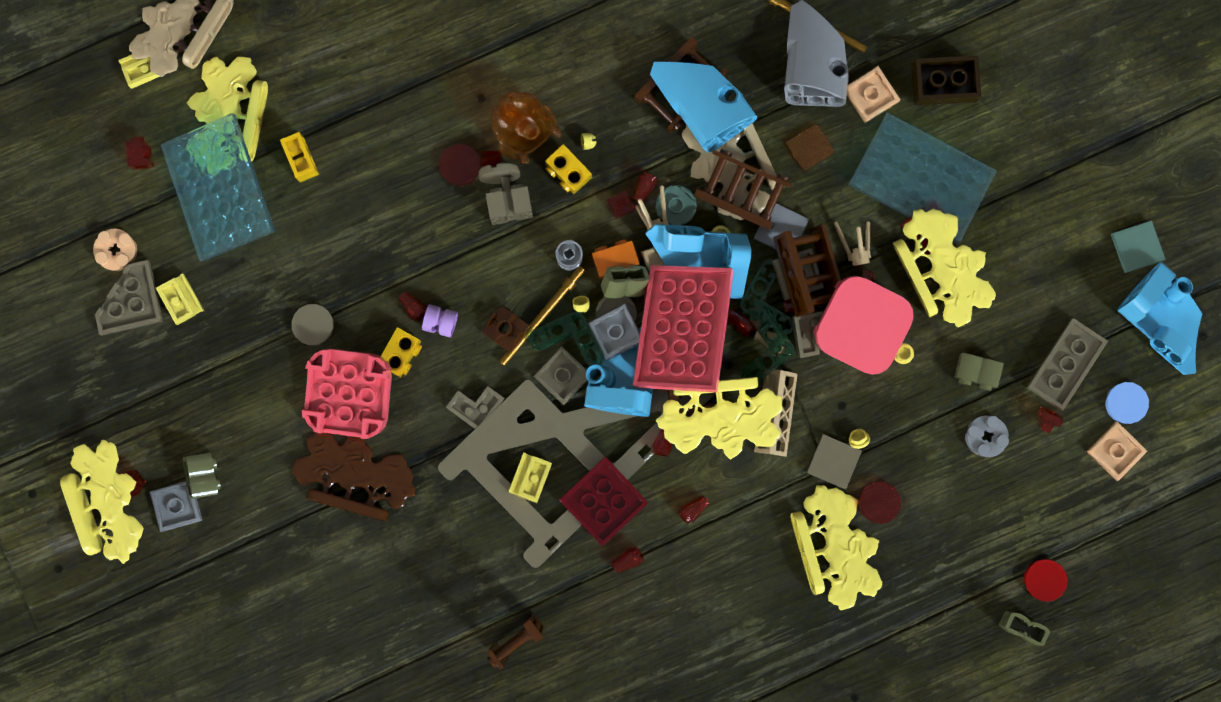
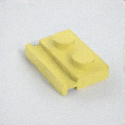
M132 55L118 60L128 86L131 89L160 77L150 70V57L133 59Z
M183 273L156 288L176 325L204 311Z
M523 452L508 493L537 503L552 463Z

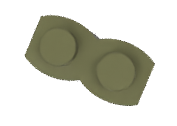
M635 265L627 268L620 266L609 267L605 271L601 288L604 297L620 298L622 296L640 297L644 295L650 278L644 266Z
M961 353L954 378L959 379L958 383L971 386V383L979 384L980 389L991 391L992 388H998L1004 363Z
M211 453L183 457V468L189 499L217 495L218 490H220V480L214 474V469H217L216 458L212 457Z
M1005 611L999 623L1000 627L1006 632L1020 636L1023 640L1038 646H1044L1050 634L1049 629L1044 625L1030 621L1024 615L1012 611Z

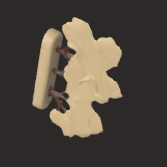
M176 0L172 4L164 1L158 3L156 7L148 6L142 8L143 22L149 25L150 30L137 34L129 44V50L132 52L133 59L150 57V70L163 77L166 73L177 70V55L179 52L185 51L182 62L185 66L194 69L203 58L233 8V0H216L213 7H211V0L204 2L206 6L200 4L199 0ZM207 12L208 15L200 27L193 24V18L197 13ZM196 31L197 33L189 46H187L183 40L184 37L190 34V32ZM176 45L179 48L175 50L172 46Z

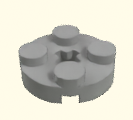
M985 415L977 417L970 422L965 434V441L968 448L976 455L994 457L1003 452L1009 444V434L1006 425L996 416ZM984 431L992 434L990 442L982 439Z

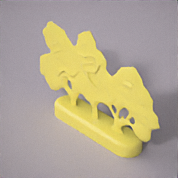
M214 57L210 61L207 60L202 66L201 79L205 82L208 89L205 92H196L186 102L192 110L196 111L195 116L198 121L205 122L207 125L205 130L193 136L187 148L191 155L195 156L199 166L207 167L208 172L214 176L221 170H231L235 167L237 161L232 150L239 143H241L239 156L242 161L252 162L255 158L268 94V84L266 81L256 80L252 85L251 92L248 91L247 83L257 73L254 65L251 64V58L236 57L228 67L218 57ZM241 87L243 92L237 91V88ZM250 98L247 114H242L239 104L240 100ZM236 119L245 120L242 136H236L232 130L233 122ZM227 132L232 133V137H228ZM231 139L234 140L233 142H230V146L225 148L222 147V143L224 141ZM230 150L229 154H224V152Z
M922 209L914 210L912 220L906 223L903 228L904 235L909 239L915 240L914 252L909 251L902 239L893 242V247L929 317L936 315L938 308L934 300H942L945 304L944 320L949 323H955L957 327H960L971 321L972 307L974 305L978 308H990L992 301L996 297V293L989 282L976 277V273L984 267L986 252L972 251L970 247L961 245L958 248L952 245L958 231L957 216L949 213L944 214L940 210L935 209L928 212ZM921 234V238L917 240L916 236ZM924 238H927L928 245L921 251L922 245L920 244ZM928 250L931 254L926 255L924 252ZM919 256L929 258L932 263L931 271L922 275L915 263ZM929 277L933 278L940 285V288L933 295H931L924 281ZM947 293H950V294H951L950 297H948V298H945V297L943 296L944 294H947Z
M758 377L719 380L718 392L716 393L717 404L715 407L705 408L699 403L700 394L714 392L673 390L674 395H689L691 400L683 406L678 401L667 400L663 405V414L656 419L658 427L664 430L665 438L670 443L675 444L676 448L682 453L687 454L697 448L701 439L705 435H709L711 437V444L717 449H723L724 454L731 460L742 451L745 439L753 442L756 446H774L781 432L771 422V419L782 411V397L780 395L776 396L768 388L760 391L756 397L750 398L746 395V389L758 387ZM739 390L740 395L736 403L722 399V392ZM745 401H749V407H746ZM692 405H695L694 413L691 417H687L686 412L688 408L693 409ZM698 407L703 410L702 413L698 412ZM680 408H684L682 414L679 413Z
M101 440V443L96 448V453L85 444L77 446L73 449L74 455L70 464L76 471L80 472L82 480L75 473H69L61 478L60 485L81 547L88 555L97 554L103 548V553L107 559H118L125 564L129 560V554L136 551L138 540L141 538L144 530L136 518L123 513V506L129 504L131 499L130 491L134 489L136 481L127 473H116L119 458L116 446L112 442L108 443L106 440ZM89 476L90 480L86 482L85 478ZM84 489L90 490L91 492L90 504ZM92 509H97L101 514V523L98 527ZM110 529L113 532V536L105 535L106 531L103 532L102 530ZM101 536H102V537L104 538V540H105V545H104V547H103V543H102ZM107 539L112 540V543H108Z
M817 485L814 494L806 497L803 502L807 512L814 515L812 525H807L805 516L800 511L791 513V522L813 594L818 595L825 591L823 578L831 581L832 585L828 594V601L838 605L840 610H845L855 605L858 592L874 597L882 587V581L877 569L872 568L866 563L868 558L876 554L879 540L867 537L865 532L860 529L852 531L848 525L857 511L858 501L856 498L845 494L838 488L828 490L824 485ZM816 510H820L819 515L815 514ZM822 515H825L826 520L824 524L818 527L817 524L820 523L817 520ZM824 527L827 531L822 532L820 529ZM819 532L825 537L826 545L823 549L814 550L810 536L812 533ZM823 555L830 563V567L824 573L820 571L816 556ZM838 574L839 577L835 579L832 575Z

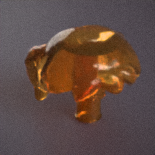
M509 92L506 96L501 97L497 106L492 109L491 126L498 141L499 151L509 158L521 161L523 164L530 162L528 154L542 145L550 135L554 137L562 135L551 109L548 106H543L540 100L531 93Z

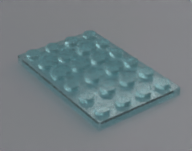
M887 112L848 185L911 219L913 211L919 209L925 212L935 209L940 210L944 214L949 213L957 216L958 231L953 241L959 244L997 170Z
M231 113L160 144L199 261L204 262L275 232L235 114Z

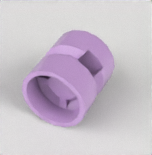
M429 304L424 316L422 330L431 333L438 331L439 335L451 338L456 326L458 312L449 309L442 311L441 307Z

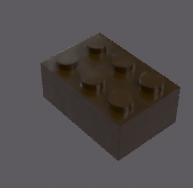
M978 56L916 59L911 65L914 106L977 102L981 97Z

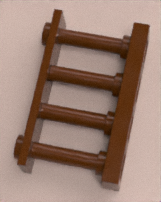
M693 37L667 61L683 62L688 58L692 59L696 64L709 65L697 53L695 48L698 42ZM724 68L720 73L725 77L728 70ZM651 78L634 95V101L639 105L643 102L649 103L670 123L667 132L669 134L673 130L677 132L685 122L680 115L675 117L654 97L655 94L653 92L658 86L653 78Z
M721 149L720 152L714 150L712 154L719 157L706 188L704 187L703 190L696 189L694 197L772 231L775 223L771 221V213L783 187L792 188V184L788 183L789 178L781 174H777V177L738 161L731 157L732 153ZM729 161L738 165L725 196H722L720 199L714 196V189L726 162ZM747 169L757 173V176L744 204L738 207L733 205L734 200L732 199ZM766 177L775 181L776 184L763 213L760 212L758 216L751 213L753 210L751 207Z
M820 224L810 229L811 234L793 238L790 230L773 237L796 318L815 312L813 306L829 303L836 289L834 286L838 281H841L825 224ZM813 242L817 254L799 258L796 246ZM819 262L823 274L805 278L802 266ZM825 282L828 294L811 298L808 286Z
M534 613L526 618L523 624L525 628L502 646L497 641L492 644L487 652L490 655L487 659L494 668L498 666L500 670L503 669L509 659L508 655L527 640L531 641L534 639L537 643L544 637L546 629Z

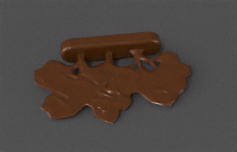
M314 432L313 435L308 436L306 442L311 454L296 459L291 473L296 475L300 485H308L316 481L321 483L323 490L309 489L306 499L387 522L389 512L375 507L374 502L386 499L390 507L399 509L404 506L407 498L416 495V488L412 484L414 475L411 469L407 467V461L402 454L389 455L375 464L371 460L373 456L372 450L369 446L365 445L366 440L361 439V437L348 436L344 445L339 446L334 440L333 435L328 433ZM324 474L328 475L326 481L323 480ZM334 483H338L342 488H345L346 493L343 498L329 494L328 489ZM369 486L374 488L372 492L369 491ZM362 487L366 489L369 494L368 500L365 503L350 500L353 488ZM379 487H386V490L381 495L380 493H377L376 496L374 495ZM388 492L391 493L390 497H385Z

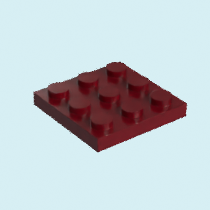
M606 456L559 499L602 547L648 504L645 498Z

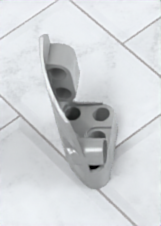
M801 0L791 6L787 39L788 59L784 87L785 100L791 105L843 106L846 103L849 81L844 39L820 13Z

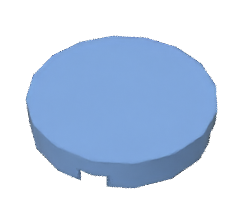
M1123 382L1112 387L1105 401V407L1112 419L1124 424L1140 421L1146 415L1149 408V399L1146 392L1141 386L1130 382Z

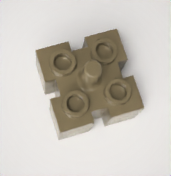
M502 177V188L491 189L490 193H486L492 225L533 218L527 186L523 187L522 184L510 186L509 177Z

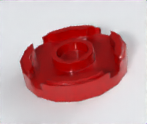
M1041 559L1035 561L1028 566L1024 574V584L1028 593L1040 601L1049 602L1056 600L1063 595L1067 588L1068 579L1066 572L1060 564L1053 560Z

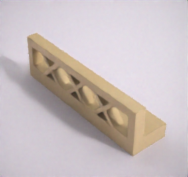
M765 369L763 389L768 388L776 396L780 395L782 400L785 398L786 407L783 409L782 406V411L771 419V422L781 432L774 446L762 447L755 445L754 452L787 457L797 382L796 373ZM786 376L790 377L789 385L787 388L785 386ZM781 419L783 420L782 429H780L779 422ZM778 440L781 442L780 451H776Z

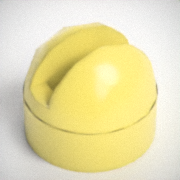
M581 133V146L583 150L595 147L596 141L592 140L596 139L593 134Z
M577 296L573 299V308L577 313H586L589 310L590 303L588 297Z

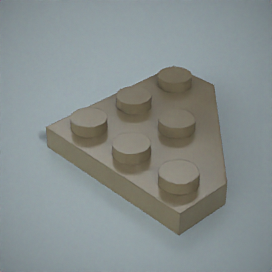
M149 260L127 264L123 270L124 273L118 282L114 284L107 295L106 301L95 314L99 335L103 336L163 322Z

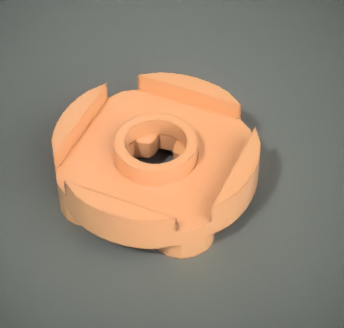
M121 229L102 231L99 233L93 247L95 260L108 270L121 271L125 269L127 264H132L135 261L137 244L127 232ZM117 244L120 252H116V255H113L110 249Z

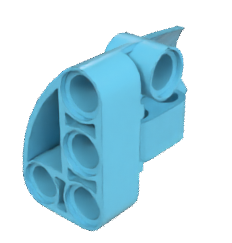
M682 62L653 63L650 73L651 77L675 112L682 117L698 143L708 153L717 150L757 119L756 114L743 97V94L715 67ZM736 93V98L729 102V96Z
M654 224L645 232L665 266L732 268L734 273L730 298H743L751 259V246L747 234L706 232L696 226Z
M1160 262L1131 291L1117 311L1150 339L1151 347L1183 375L1195 374L1196 343L1202 312L1190 296L1193 290L1192 282L1186 277L1177 279L1175 277L1176 274L1164 263Z
M639 345L608 361L600 350L595 364L586 371L588 387L586 390L585 407L626 415L650 416L653 389L635 388L633 386ZM601 372V377L595 380L596 374Z

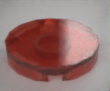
M455 144L447 148L442 153L439 161L440 171L444 179L456 186H466L472 183L481 169V161L477 152L464 144Z
M870 483L863 488L859 495L860 512L867 520L873 523L883 524L890 522L900 511V495L895 487L888 483Z

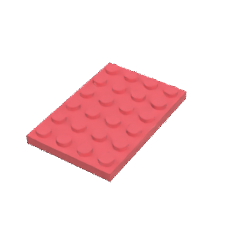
M650 266V279L647 286L633 380L635 388L718 392L734 273L732 268Z

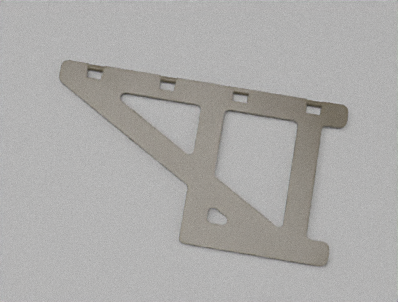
M525 380L438 465V470L448 480H453L463 470H468L534 538L533 544L525 550L523 556L532 567L538 568L582 524L568 509L554 523H548L526 499L508 493L511 484L487 460L488 454L556 437L590 471L604 456L584 436V430L636 416L588 407L562 413L530 380ZM666 389L653 390L650 413L659 411L663 414V405L669 400ZM714 393L700 394L699 403L705 405L714 396ZM683 395L682 398H679L680 405L682 406L691 400L689 395ZM527 409L535 415V419L531 422L523 424L517 422L518 416ZM656 422L615 463H612L627 480L668 441L665 438L664 430L659 428ZM647 444L651 450L641 458L638 452ZM554 536L558 541L548 549L545 543Z

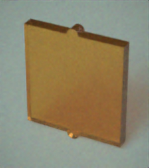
M817 124L786 142L787 147L793 154V159L797 160L804 172L834 153V150L827 141L828 137L823 135Z

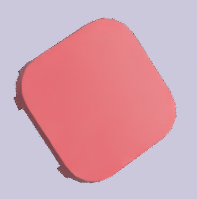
M855 275L846 277L838 281L834 286L836 289L818 325L814 327L815 342L824 353L864 373L880 374L892 364L913 321V309L910 303L902 296L868 279Z
M332 348L320 350L307 361L305 369H308L305 408L302 410V418H305L307 424L314 432L361 437V439H369L381 433L386 427L388 420L392 381L391 368L383 357L373 353Z

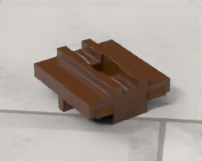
M501 306L488 320L482 333L511 353L515 346L519 344L520 339L525 336L530 326ZM504 325L510 327L506 334L501 331Z

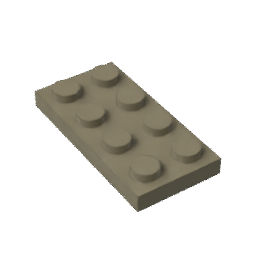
M1071 318L1026 388L1054 407L1064 411L1108 340L1076 319Z

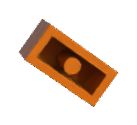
M627 239L615 242V246L610 248L601 246L592 253L599 279H603L605 271L609 267L620 266L627 268L640 265L633 242H627Z

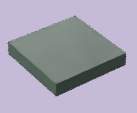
M1152 221L1110 234L1124 273L1166 260Z

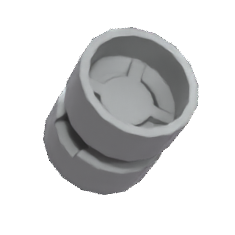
M572 240L561 242L556 249L558 265L566 271H573L579 265L581 266L583 261L581 246Z

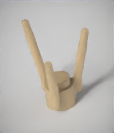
M660 185L662 222L660 218L651 220L641 199H638L639 205L635 206L647 230L654 224L669 225L663 185Z
M834 222L838 236L847 253L848 262L853 261V266L870 263V222H866L865 247H863L861 228L857 227L859 248H854L853 253H851L838 223Z

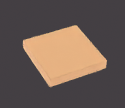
M879 66L847 85V96L865 123L900 102V98Z
M1114 422L1087 452L1116 481H1119L1140 460L1147 450L1118 422Z

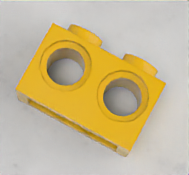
M300 132L280 139L293 173L300 183L319 175L306 141Z
M564 144L545 160L546 171L553 178L557 176L561 180L559 184L567 193L571 191L575 194L592 178L591 172ZM563 159L566 164L564 167L558 168L554 165L555 161ZM571 174L580 176V180L576 183L570 182L568 178Z
M398 327L396 328L381 355L388 362L392 373L399 377L408 373L412 365L409 362L413 356L416 357L422 348L420 345L421 340ZM404 339L411 340V347L407 350L401 348V342ZM395 357H399L401 360L398 368H392L390 364L391 360Z

